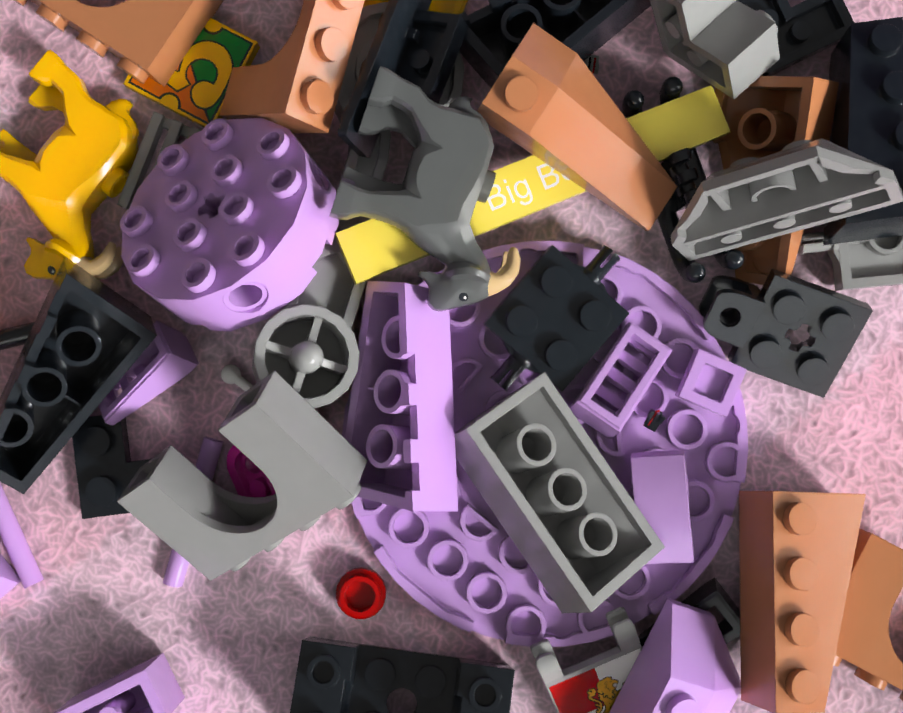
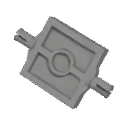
M824 231L804 233L802 235L800 243H816L800 245L798 250L800 255L828 251L832 261L835 291L903 285V235L824 246Z

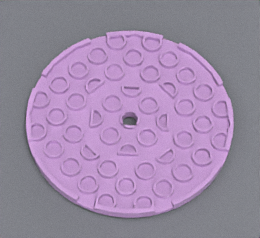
M524 241L499 245L482 251L491 271L497 273L500 268L503 253L505 251L508 252L512 247L518 249L521 263L519 274L509 287L473 305L449 310L455 432L540 375L525 369L508 388L507 392L499 384L495 383L490 377L494 375L510 354L507 352L502 340L484 326L483 322L549 246L553 245L572 263L585 268L600 250L585 247L584 244ZM619 255L620 261L612 267L601 280V283H603L607 293L627 310L629 315L563 392L558 389L557 391L570 408L629 321L672 349L669 357L620 433L612 438H607L578 417L576 418L633 501L631 453L684 450L694 563L645 564L591 613H562L457 459L458 511L413 512L356 497L351 503L356 519H359L362 529L380 563L414 600L436 616L467 632L474 631L484 636L505 640L507 644L531 646L539 641L548 639L552 647H565L590 643L614 636L606 619V613L616 608L624 607L633 624L651 613L654 615L659 613L667 598L676 600L704 572L730 530L734 519L731 516L737 502L741 482H745L748 457L747 420L740 387L727 417L715 414L675 396L694 349H701L726 360L725 355L715 337L711 336L704 329V318L691 302L675 287L653 271L626 257ZM425 281L418 285L429 288ZM629 344L624 348L627 353L646 366L651 362V359ZM618 362L614 363V368L637 382L639 379L637 375ZM604 379L601 385L623 400L626 398V393ZM352 385L344 412V422L342 436L344 438L346 433ZM595 397L591 398V400L596 402L598 405H600L613 415L615 414V411H613L608 406L597 400ZM651 409L655 411L660 410L662 415L665 416V420L658 426L655 432L643 426Z

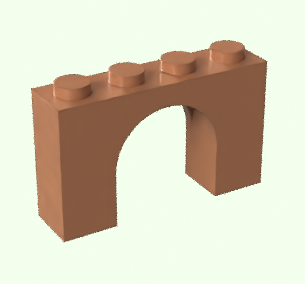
M28 0L13 1L24 7ZM80 0L30 1L39 6L35 13L58 30L64 32L69 25L78 31L79 34L76 40L98 56L103 58L109 51L120 58L117 66L138 82L144 84L147 78L150 77L165 87L209 19L214 16L224 0H126L120 4L108 7L89 6L81 3Z
M304 0L299 19L291 36L283 48L271 60L259 65L232 68L220 116L228 120L264 118L288 128L293 134L329 133L365 0Z
M859 529L834 665L838 667L842 659L857 666L854 675L883 691L888 683L901 689L902 692L899 698L903 700V663L897 657L889 636L890 614L903 588V549L873 533Z

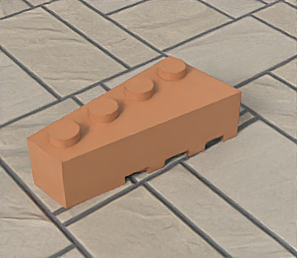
M739 491L741 701L772 713H825L866 494Z

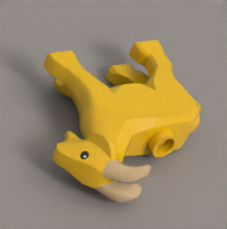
M48 50L29 72L30 77L40 85L31 94L28 102L43 111H61L65 116V125L53 132L38 154L29 150L3 129L0 132V177L11 184L22 195L31 210L53 237L46 241L45 244L37 239L27 237L26 241L31 248V254L24 264V268L28 275L36 279L54 280L64 257H66L96 279H106L118 272L123 264L121 247L118 246L116 248L115 243L109 242L103 252L94 258L95 250L91 234V215L107 196L114 198L122 192L130 175L128 171L131 169L139 150L138 136L140 132L135 120L130 115V109L133 105L129 100L117 99L105 106L96 102L89 95L84 81L67 66L61 57L52 50Z

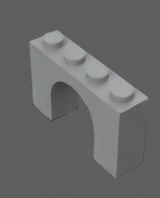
M274 371L237 398L218 431L260 468L272 483L276 494L266 497H245L229 492L211 481L170 445L139 468L117 502L212 581L230 569L233 572L238 571L252 556L262 550L266 552L274 550L286 536L296 530H308L323 514L335 507L339 510L347 507L354 501L361 490L359 481L368 460Z

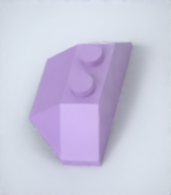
M667 598L609 713H729L741 692V680L715 617L708 611Z

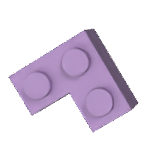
M161 653L72 697L54 713H172L185 697L164 653Z

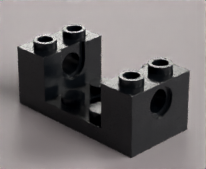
M308 637L303 639L301 643L290 713H391L387 706V698L392 691L398 688L408 689L415 695L417 706L413 713H510L515 670L508 664Z

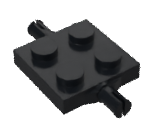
M553 245L549 246L483 322L484 326L502 340L507 352L510 354L494 375L490 377L506 392L525 369L539 374L545 372L553 385L563 392L629 315V312L607 293L603 283H601V280L612 267L620 261V257L616 253L611 254L613 252L612 249L603 245L599 253L585 268L572 263Z

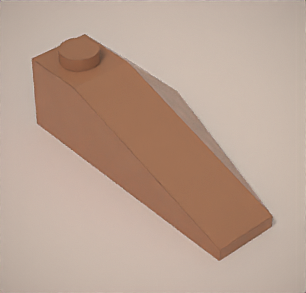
M533 23L479 106L477 112L483 116L491 127L645 231H649L676 190L677 185L580 56Z
M760 76L735 99L715 87L716 97L731 131L725 136L713 140V143L719 146L723 170L729 168L733 162L743 158H761L780 152L786 145L795 141H815L821 138L829 141L839 82L817 77ZM804 229L735 248L744 255L743 265L735 269L736 278L749 283L764 285L771 269L791 275Z

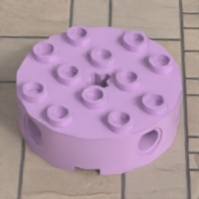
M264 118L215 119L208 123L202 131L194 133L180 145H170L160 153L157 165L139 186L130 208L123 214L120 220V228L122 230L121 257L132 282L173 315L190 325H204L212 331L231 332L271 317L299 296L317 272L312 266L322 254L324 245H332L339 224V219L329 217L336 197V190L318 164L288 128Z

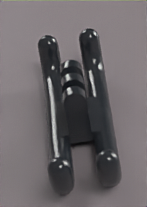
M669 77L663 82L660 90V105L680 97L683 85L679 78ZM631 90L625 95L622 104V114L625 118L643 112L644 96L640 91ZM685 148L672 153L661 163L662 167L677 185V188L657 219L678 273L685 281L698 283L704 279L706 269L702 264L696 263L695 260L688 261L672 246L671 234L679 222L677 212L687 208L699 185L706 179L696 148L691 150ZM737 249L713 254L716 261L726 269L735 270L744 263V255Z

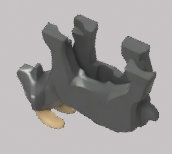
M380 66L358 134L375 135L385 130L401 133L415 149L411 154L403 184L386 182L346 167L329 217L349 220L361 216L393 225L400 229L419 248L443 263L445 267L442 273L436 274L429 271H419L418 276L429 287L427 304L432 310L442 312L478 303L509 287L519 274L521 263L518 249L512 247L508 252L505 251L503 253L501 265L497 273L491 271L489 263L477 244L470 226L476 202L486 203L496 177L495 172L487 170L494 150L489 125L483 116L471 107V98L467 96L458 97L448 107L441 106L430 100L419 86L399 77L388 68Z

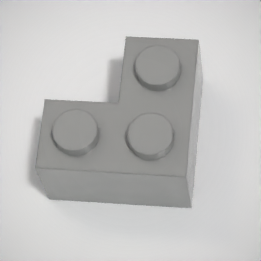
M650 0L663 51L671 59L733 99L737 98L780 59L777 38L778 28L773 18L765 11H755L738 0Z

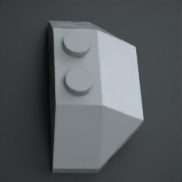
M823 138L815 141H795L786 145L782 151L761 158L748 157L737 160L729 168L714 172L703 180L672 232L671 242L672 246L688 261L900 203L903 202V194L893 170Z

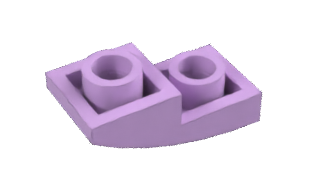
M684 450L631 453L634 503L665 546L647 564L694 563Z

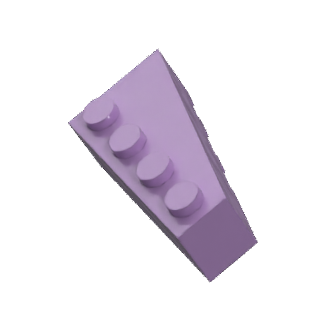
M367 281L358 342L360 352L358 372L352 384L345 439L368 460L359 481L361 490L357 497L413 512L458 511L449 310L440 312L434 311L427 304L429 288L405 282Z

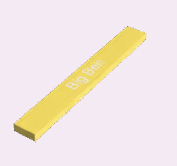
M712 85L626 118L659 162L664 161L674 152L685 148L691 150L731 132ZM532 155L493 171L496 173L490 195L485 204L479 201L476 202L470 226L474 237L587 191ZM376 219L367 220L335 233L336 241L355 285L430 255L414 244L400 229Z

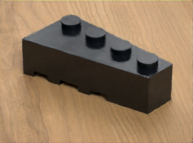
M488 0L489 5L469 15L466 12L459 14L468 25L459 51L488 86L492 88L533 23L575 51L585 61L648 9L651 3L650 0Z

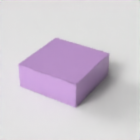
M694 349L675 396L715 414L727 417L747 369L701 349Z

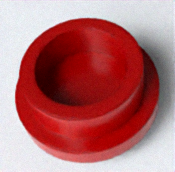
M365 567L354 568L346 572L336 588L338 606L346 615L355 619H367L376 615L383 607L386 599L384 580L377 572Z

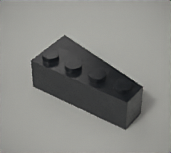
M903 17L851 23L830 57L829 80L839 82L829 142L893 170L903 194ZM903 202L828 222L824 228L823 246L903 235Z
M64 257L0 397V482L22 494H25L157 336L150 315L66 257Z

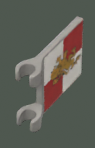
M624 607L616 608L605 615L618 646L561 670L548 639L530 646L538 671L546 685L557 713L610 712L642 650L635 626L629 619Z

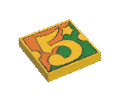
M210 18L165 87L150 77L142 84L129 75L123 84L128 89L205 128L211 121L223 118L220 116L232 68L250 66L260 46L257 41Z

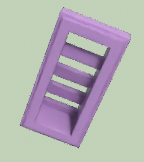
M157 320L153 323L157 336L99 404L106 424L114 426L180 381L199 364L187 337L182 332ZM122 388L123 392L119 395L117 390Z
M629 321L570 406L571 411L576 417L605 437H614L620 433L669 357L672 349ZM629 344L651 359L648 366L624 350L626 345ZM618 362L639 377L637 382L614 368V363ZM603 380H607L626 393V398L623 400L601 385ZM595 397L597 400H599L600 402L608 406L610 409L615 411V414L613 415L612 413L598 405L596 402L591 400V398Z

